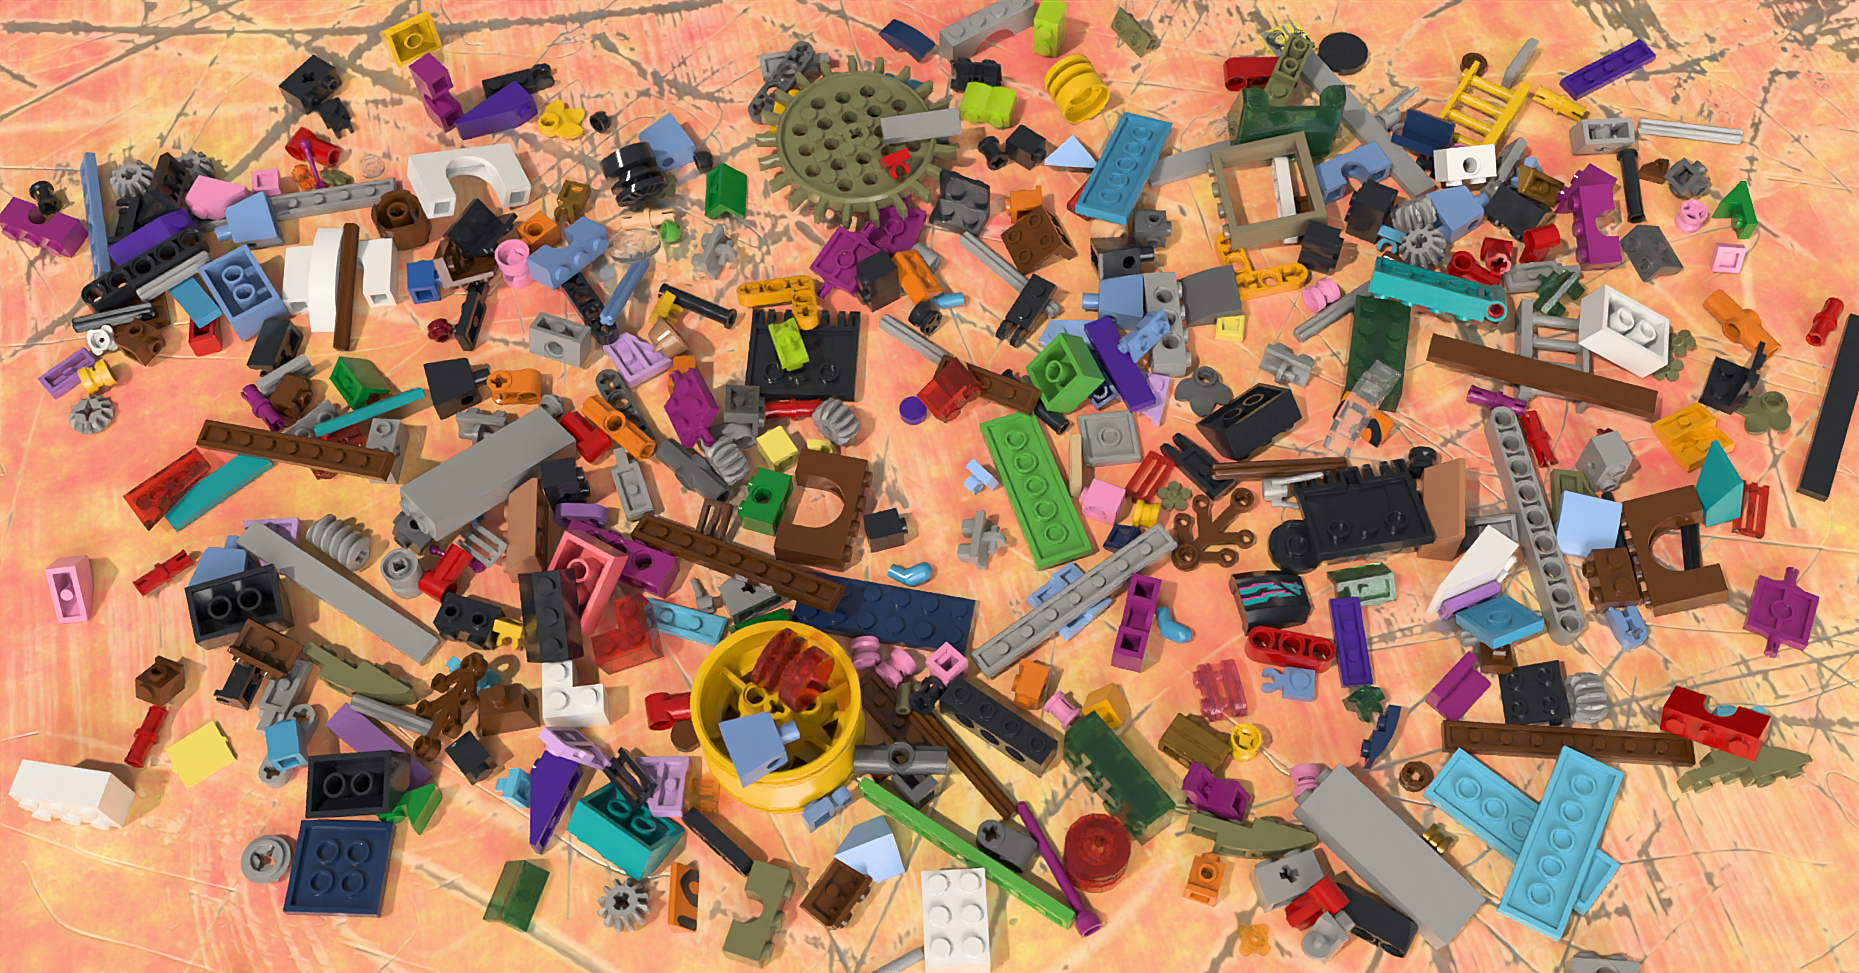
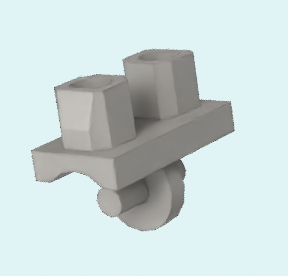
M715 226L712 233H703L700 242L704 252L703 254H694L691 259V264L695 270L705 272L710 280H717L726 262H734L738 255L737 251L733 248L734 242L725 235L723 226Z
M1278 342L1275 345L1270 343L1267 345L1259 368L1275 375V383L1280 384L1284 379L1304 388L1314 363H1312V357L1304 353L1299 356L1289 352L1286 345Z
M469 407L466 413L457 412L455 416L459 427V438L470 439L473 445L509 424L507 412L496 410L492 415H483V411L479 408Z
M985 510L976 511L975 518L963 519L961 526L962 534L965 538H972L971 543L958 545L957 557L961 562L974 563L978 570H987L989 554L994 555L997 548L1004 547L1006 545V537L999 533V526L994 525L992 521L986 518Z
M1343 910L1333 917L1327 911L1320 916L1302 938L1301 949L1304 955L1312 960H1321L1323 964L1327 963L1350 938L1347 933L1355 926L1354 922Z

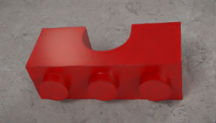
M1677 685L1675 686L1663 706L1660 730L1755 762L1767 739L1771 716L1741 706L1730 716H1716L1705 709L1707 695Z

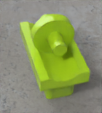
M794 318L781 324L768 325L782 369L787 368V371L802 368L803 363L809 362Z

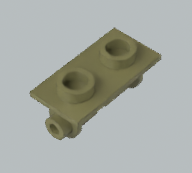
M1119 7L1110 28L1139 58H1142L1146 49L1153 50L1156 48V38L1142 29V26L1132 13H1127L1122 7Z

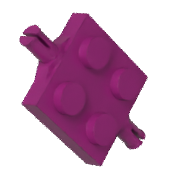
M912 194L902 199L908 209V218L906 219L900 217L893 205L878 209L880 212V227L874 229L868 241L877 248L884 249L889 257L897 252L911 250L919 241L927 218V212L908 205Z
M866 221V224L859 233L848 231L840 225L809 267L813 273L824 280L821 287L815 293L819 298L825 300L832 288L841 289L851 296L855 295L858 290V285L855 281V275H857L856 263L881 251V249L870 244L868 241L869 236L876 229L873 223Z
M689 368L684 377L680 370L672 371L670 378L675 385V390L663 407L683 447L693 448L699 438L702 439L705 447L712 446L716 441L710 431V426L713 418L719 411V407L699 369Z
M1794 567L1786 568L1783 580H1773L1759 575L1755 580L1742 629L1767 639L1763 654L1766 657L1770 654L1769 658L1777 657L1780 644L1801 651L1808 644L1820 596L1806 592L1796 585L1799 570L1795 568L1793 571Z

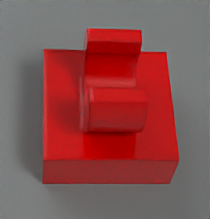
M907 148L878 160L881 169L889 167L888 173L891 179L897 178L895 172L897 166L903 169L904 174L910 173L909 165L904 162L911 158Z

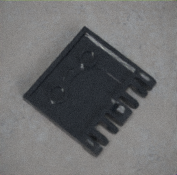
M753 308L745 385L760 386L759 397H765V399L790 400V398H795V400L820 399V401H827L831 397L835 400L855 402L861 311H850L849 326H845V311H839L837 317L838 326L829 325V311L822 310L821 325H817L809 330L798 328L809 362L803 363L802 368L787 371V368L782 369L768 329V325L775 324L777 320L776 310H768L767 324H765V309ZM785 310L784 322L792 318V310Z
M1403 458L1391 460L1390 466L1387 461L1380 462L1379 472L1381 476L1375 477L1370 464L1362 465L1363 479L1358 467L1351 466L1336 469L1337 483L1331 470L1323 471V482L1325 485L1318 486L1316 478L1306 480L1307 487L1305 481L1290 483L1293 497L1296 498L1317 562L1434 543V533Z

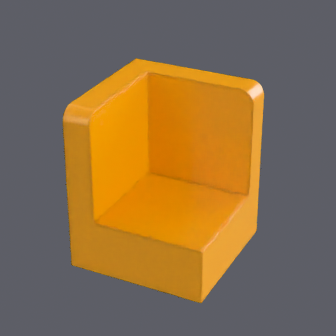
M1113 682L1089 693L1081 711L1098 735L1123 724L1129 706Z

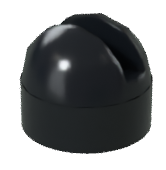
M600 110L589 117L590 125L598 133H604L611 126L612 118L606 115V111Z
M700 150L693 153L694 163L699 172L706 171L712 167L714 159L709 151Z

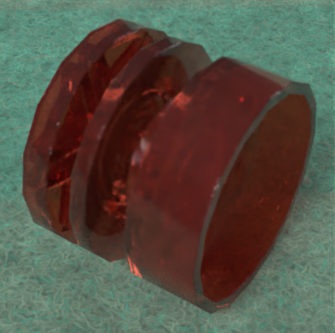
M785 628L778 632L763 649L753 668L751 681L756 687L764 688L765 693L768 695L778 693L780 703L795 713H801L822 692L832 674L835 659L818 646L813 645L808 648V640L806 638L798 636L797 632L790 628Z
M1097 813L1082 816L1070 826L1065 836L1062 866L1076 888L1087 893L1100 894L1112 890L1122 881L1131 855V840L1127 829L1117 819L1107 814ZM1092 845H1095L1097 848L1103 847L1102 853L1097 849L1092 851Z

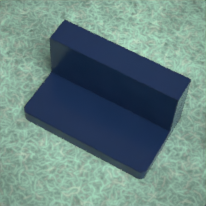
M1410 108L1407 110L1403 128L1393 132L1391 142L1434 158V150L1450 148L1456 125L1453 122Z

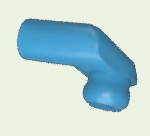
M943 291L941 294L929 299V301L942 309L965 305L962 292L946 294Z
M921 562L908 569L892 564L887 576L909 587H913L929 579L932 567L927 562Z
M1160 607L1155 610L1162 637L1179 644L1190 641L1192 637L1191 630L1182 624L1172 621L1169 607Z

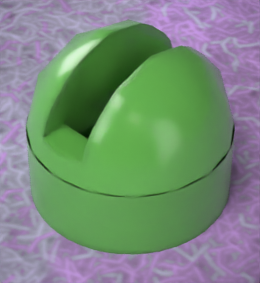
M663 221L660 228L661 241L676 242L681 237L680 226L673 221Z

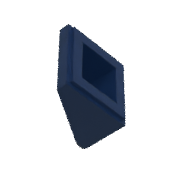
M1115 524L1104 542L1103 548L1115 553L1143 533L1139 527Z

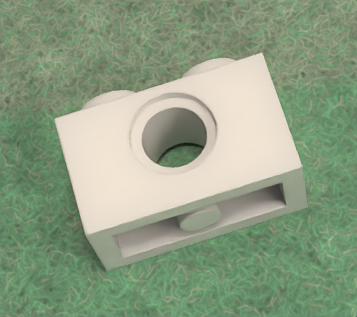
M1495 144L1434 150L1435 181H1446V186L1462 185L1463 179H1470V184L1485 183L1486 177L1497 176ZM1464 161L1467 163L1466 171L1463 168Z

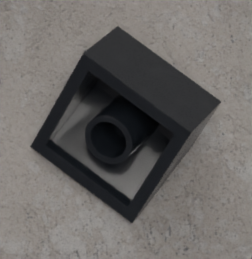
M1501 184L1484 209V212L1489 215L1487 220L1498 227H1501L1503 224L1510 228L1509 234L1520 241H1523L1525 230L1548 224L1557 213L1543 203L1519 193L1518 187L1512 184Z

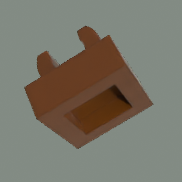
M1479 643L1478 655L1481 673L1507 674L1513 671L1510 644L1492 649L1485 643Z

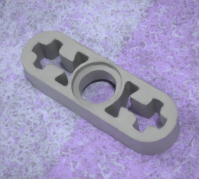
M299 704L291 709L286 719L296 720L299 723V717L304 718L306 715L309 717L308 721H302L300 724L305 730L308 746L319 725V715L310 705ZM267 753L259 768L258 775L267 787L278 789L287 784L296 767L280 771L279 776L273 775L271 778L269 776L270 771H276L277 769L269 762Z

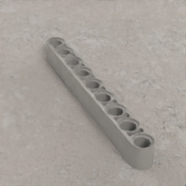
M1499 406L1492 410L1484 427L1486 440L1510 513H1516L1519 543L1541 612L1545 619L1548 634L1555 644L1568 646L1575 641L1582 631L1584 620L1517 417L1510 408ZM1528 521H1532V522H1534L1536 525H1532V524H1530ZM1536 546L1543 548L1545 551L1539 550ZM1545 572L1550 573L1553 577L1547 576ZM1553 598L1560 600L1562 604L1556 603ZM1562 625L1568 626L1571 631L1565 630Z

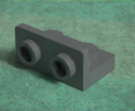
M1637 224L1620 240L1621 246L1643 282H1649L1658 273L1677 274L1684 268L1659 226Z
M726 385L724 422H731L737 425L753 423L752 437H758V427H764L765 397H759L760 386Z

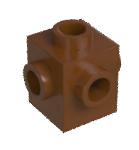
M136 317L114 341L124 356L145 367L167 343L160 334L161 329L151 321L144 322Z

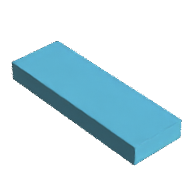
M644 597L634 623L637 627L715 647L722 640L728 620L724 617Z

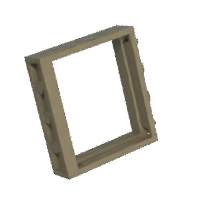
M1304 131L1210 151V162H1206L1209 178L1214 177L1215 182L1211 183L1214 198H1219L1220 203H1217L1219 219L1225 220V224L1222 225L1223 236L1225 239L1229 238L1232 250L1305 235L1310 220L1327 225L1328 214ZM1295 154L1310 212L1237 226L1223 168Z

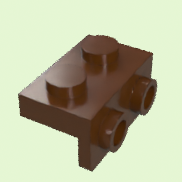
M1627 547L1592 549L1582 562V574L1584 578L1588 579L1590 587L1588 597L1590 603L1595 607L1596 614H1603L1607 607L1638 605L1641 599Z
M248 618L234 645L229 646L227 652L234 655L232 660L246 667L252 664L261 669V675L277 681L278 678L284 679L289 676L305 645L252 618Z
M834 857L798 907L826 930L842 929L851 919L852 913L850 911L857 902L861 903L871 890L869 885L873 878L869 874H861Z

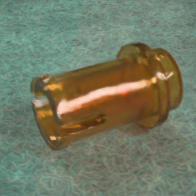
M298 164L292 168L291 177L299 184L300 188L304 191L313 190L312 185L316 186V180L312 176L310 167L305 164Z

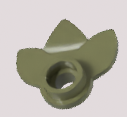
M1777 391L1766 392L1761 398L1748 396L1743 406L1737 405L1733 411L1746 417L1744 429L1749 434H1762L1770 428L1783 433L1791 424V416L1787 412L1788 402L1785 396Z

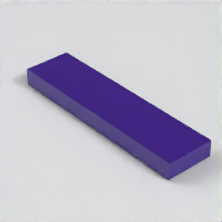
M1638 39L1562 78L1559 85L1574 101H1577L1653 62L1656 54L1641 39Z
M1110 316L1084 324V331L1129 412L1132 413L1156 404V397L1139 367L1133 362L1130 352L1124 354L1118 349L1121 336Z

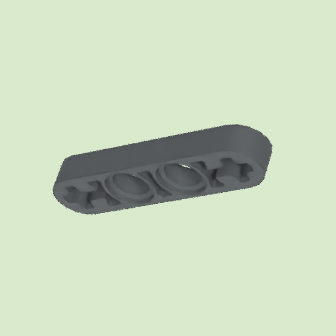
M799 41L792 46L750 102L748 114L753 123L757 125L764 124L761 120V113L756 116L755 109L761 110L764 106V110L773 112L775 98L767 95L770 88L777 87L788 93L795 87V75L792 78H784L781 75L782 71L791 68L795 72L800 71L804 75L813 63L814 50L809 42ZM806 50L807 57L803 55L799 59L798 52L803 53Z
M605 369L599 372L595 382L601 397L612 407H614L613 403L617 399H626L628 401L626 406L614 408L622 412L628 420H639L640 422L637 427L656 442L653 432L620 375L612 369ZM606 380H610L613 383L615 389L613 392L610 391V388L605 383ZM657 443L654 448V453L650 457H652L657 451Z

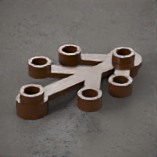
M1247 488L1235 489L1231 494L1230 505L1210 525L1208 517L1210 500L1203 494L1196 495L1193 498L1192 509L1196 513L1198 537L1190 543L1189 529L1191 517L1186 513H1178L1174 518L1173 527L1178 532L1179 545L1172 551V564L1178 570L1184 572L1196 569L1199 563H1218L1223 568L1233 566L1236 554L1232 549L1223 548L1220 552L1202 550L1207 545L1237 544L1241 549H1249L1253 545L1254 534L1250 530L1221 532L1239 513H1246L1252 508L1254 502L1253 493ZM1243 501L1246 505H1240L1236 502ZM1203 502L1206 506L1199 507L1196 503ZM1184 520L1187 524L1180 525L1177 521ZM1240 537H1248L1250 541L1243 542ZM1228 555L1231 557V560L1225 561L1222 559V556ZM1187 556L1190 558V561H1183L1181 557Z
M473 652L463 658L460 668L447 676L438 673L432 679L431 688L439 693H445L451 685L455 683L456 685L454 689L432 702L423 699L418 703L415 713L417 716L425 719H430L434 713L441 710L427 735L419 736L414 742L413 751L418 758L427 762L436 759L441 750V741L437 739L441 730L443 735L451 739H456L461 734L463 724L461 723L462 709L471 712L476 708L479 700L477 696V681L484 677L488 668V662L482 654Z

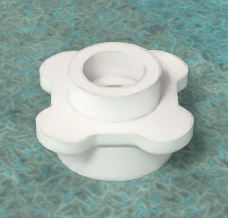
M103 325L101 329L89 330L87 332L88 344L95 355H102L104 351H114L118 348L114 342L113 328L111 326ZM101 338L105 339L103 343L100 341Z

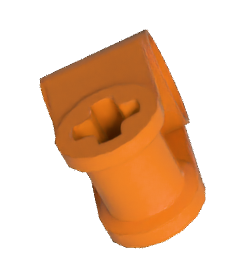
M536 369L498 370L492 372L487 378L486 382L491 391V398L498 405H531L541 401L542 374Z

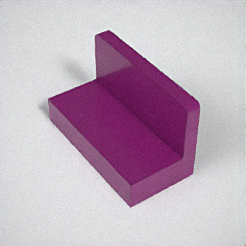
M1470 651L1437 683L1425 700L1430 707L1446 720L1458 721L1491 685L1489 680L1473 668L1478 657Z

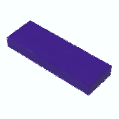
M1358 596L1329 599L1328 607L1341 688L1371 686L1373 680L1360 598Z

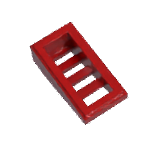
M220 316L200 329L189 318L188 343L197 357L222 351Z

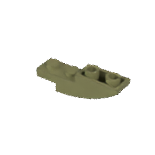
M1291 32L1249 121L1250 123L1273 133L1314 42Z
M309 642L302 650L313 664L321 668L317 675L325 685L351 698L355 694H360L387 705L397 706L414 705L418 700L412 692L413 686L401 677L395 680L389 676L390 672L379 663L371 665L363 660L357 666L347 658L341 661L335 657L337 654L324 644L318 647L314 643Z
M1769 746L1762 747L1755 762L1721 750L1709 752L1699 762L1701 768L1687 771L1676 783L1681 793L1694 790L1695 794L1713 788L1712 784L1722 782L1723 785H1729L1739 780L1744 788L1756 785L1758 788H1764L1775 783L1776 778L1784 776L1786 780L1801 776L1804 774L1803 769L1812 762L1810 755Z
M1190 811L1185 828V833L1215 841L1212 853L1242 859L1265 860L1284 858L1283 856L1286 853L1295 849H1301L1302 852L1312 849L1317 837L1316 834L1310 833L1305 827L1297 825L1288 827L1279 824L1276 819L1270 817H1255L1251 828H1248L1238 820H1220L1206 811Z

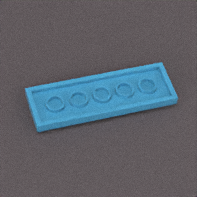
M1124 112L1075 204V213L1126 225L1172 132L1173 123Z

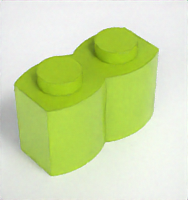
M969 82L960 104V117L970 123L986 122L996 128L1009 127L1017 105V92L1006 87H991L984 83Z

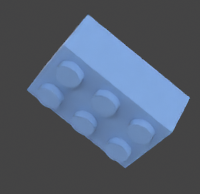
M247 244L197 269L241 341L259 333L265 320H284L290 316L281 298Z

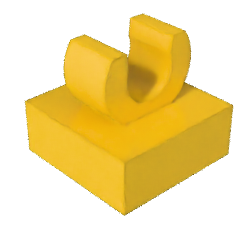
M666 291L657 300L647 321L654 325L661 316L674 326L677 320L671 317L670 312L678 316L683 311L679 305L672 304L676 296Z
M510 617L495 619L492 631L501 633L497 638V645L504 646L507 638L510 637L513 640L511 650L520 649L523 643L522 638H524L523 621Z

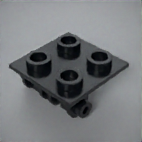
M963 57L950 60L952 77L956 78L951 79L950 88L955 89V92H965L969 79H971V82L978 80L979 83H982V80H984V84L991 87H1001V83L998 82H1002L1001 64H997L996 61L986 59L982 60V62H972L971 59Z
M1559 660L1513 667L1511 673L1498 674L1505 724L1525 725L1549 721L1550 726H1559L1562 724L1561 720L1563 718H1569Z

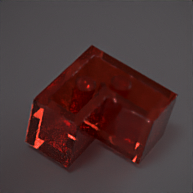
M641 592L613 601L618 629L591 637L596 665L605 673L611 675L664 657L652 603Z

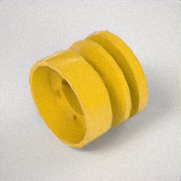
M1073 54L1061 59L1049 69L1043 80V87L1066 122L1072 124L1082 123L1097 115L1106 106L1110 98V90L1100 75L1097 74L1088 57L1082 54Z

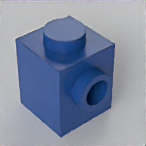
M433 260L407 263V290L414 304L441 301V286L443 285Z

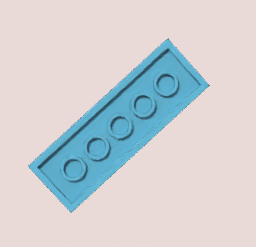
M1565 745L1561 748L1495 912L1557 942L1561 939L1623 778V772Z
M1460 747L1422 795V797L1512 864L1516 862L1538 807V804ZM1597 847L1573 906V909L1582 916L1589 910L1620 866L1619 863Z

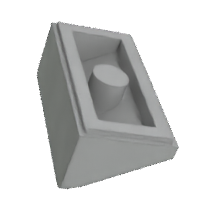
M1507 512L1465 518V537L1460 544L1461 550L1469 549L1488 525L1515 543L1519 542L1516 513Z

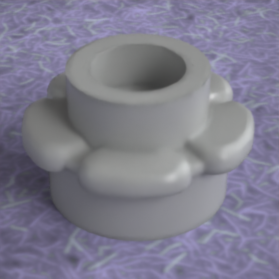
M545 394L542 396V401L539 402L538 406H541L554 419L557 416L561 417L564 413L563 400L555 394Z

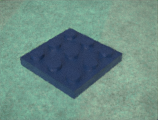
M301 820L283 912L286 915L380 918L397 826L390 822Z

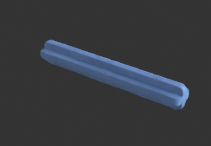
M637 254L600 313V322L609 326L614 324L650 265L648 255Z

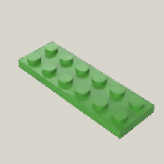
M1034 411L1031 417L1016 412L980 423V432L1037 571L1092 554L1090 542Z

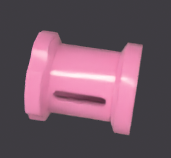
M1061 690L1055 693L1043 708L1062 723L1061 727L1065 731L1073 727L1083 715L1082 709L1076 708L1071 704Z

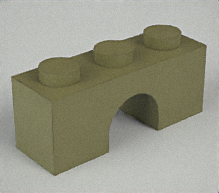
M754 860L744 891L748 899L758 901L763 905V911L757 920L750 923L732 920L722 947V952L726 959L758 969H762L764 961L769 962L775 945L774 942H771L775 930H781L785 919V912L782 911L785 901L792 899L796 887L791 870Z

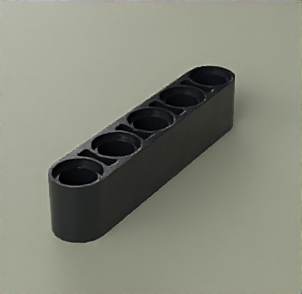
M196 228L184 229L87 284L81 291L82 300L93 313L117 309L139 297L136 292L139 287L203 250L209 254L210 247L201 231ZM150 269L148 273L142 274L145 270ZM126 283L123 287L118 288L121 284ZM102 297L100 300L94 302L96 298Z

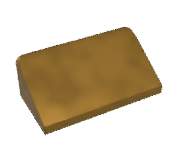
M1519 164L1518 192L1553 208L1557 201V196L1565 183L1534 168Z

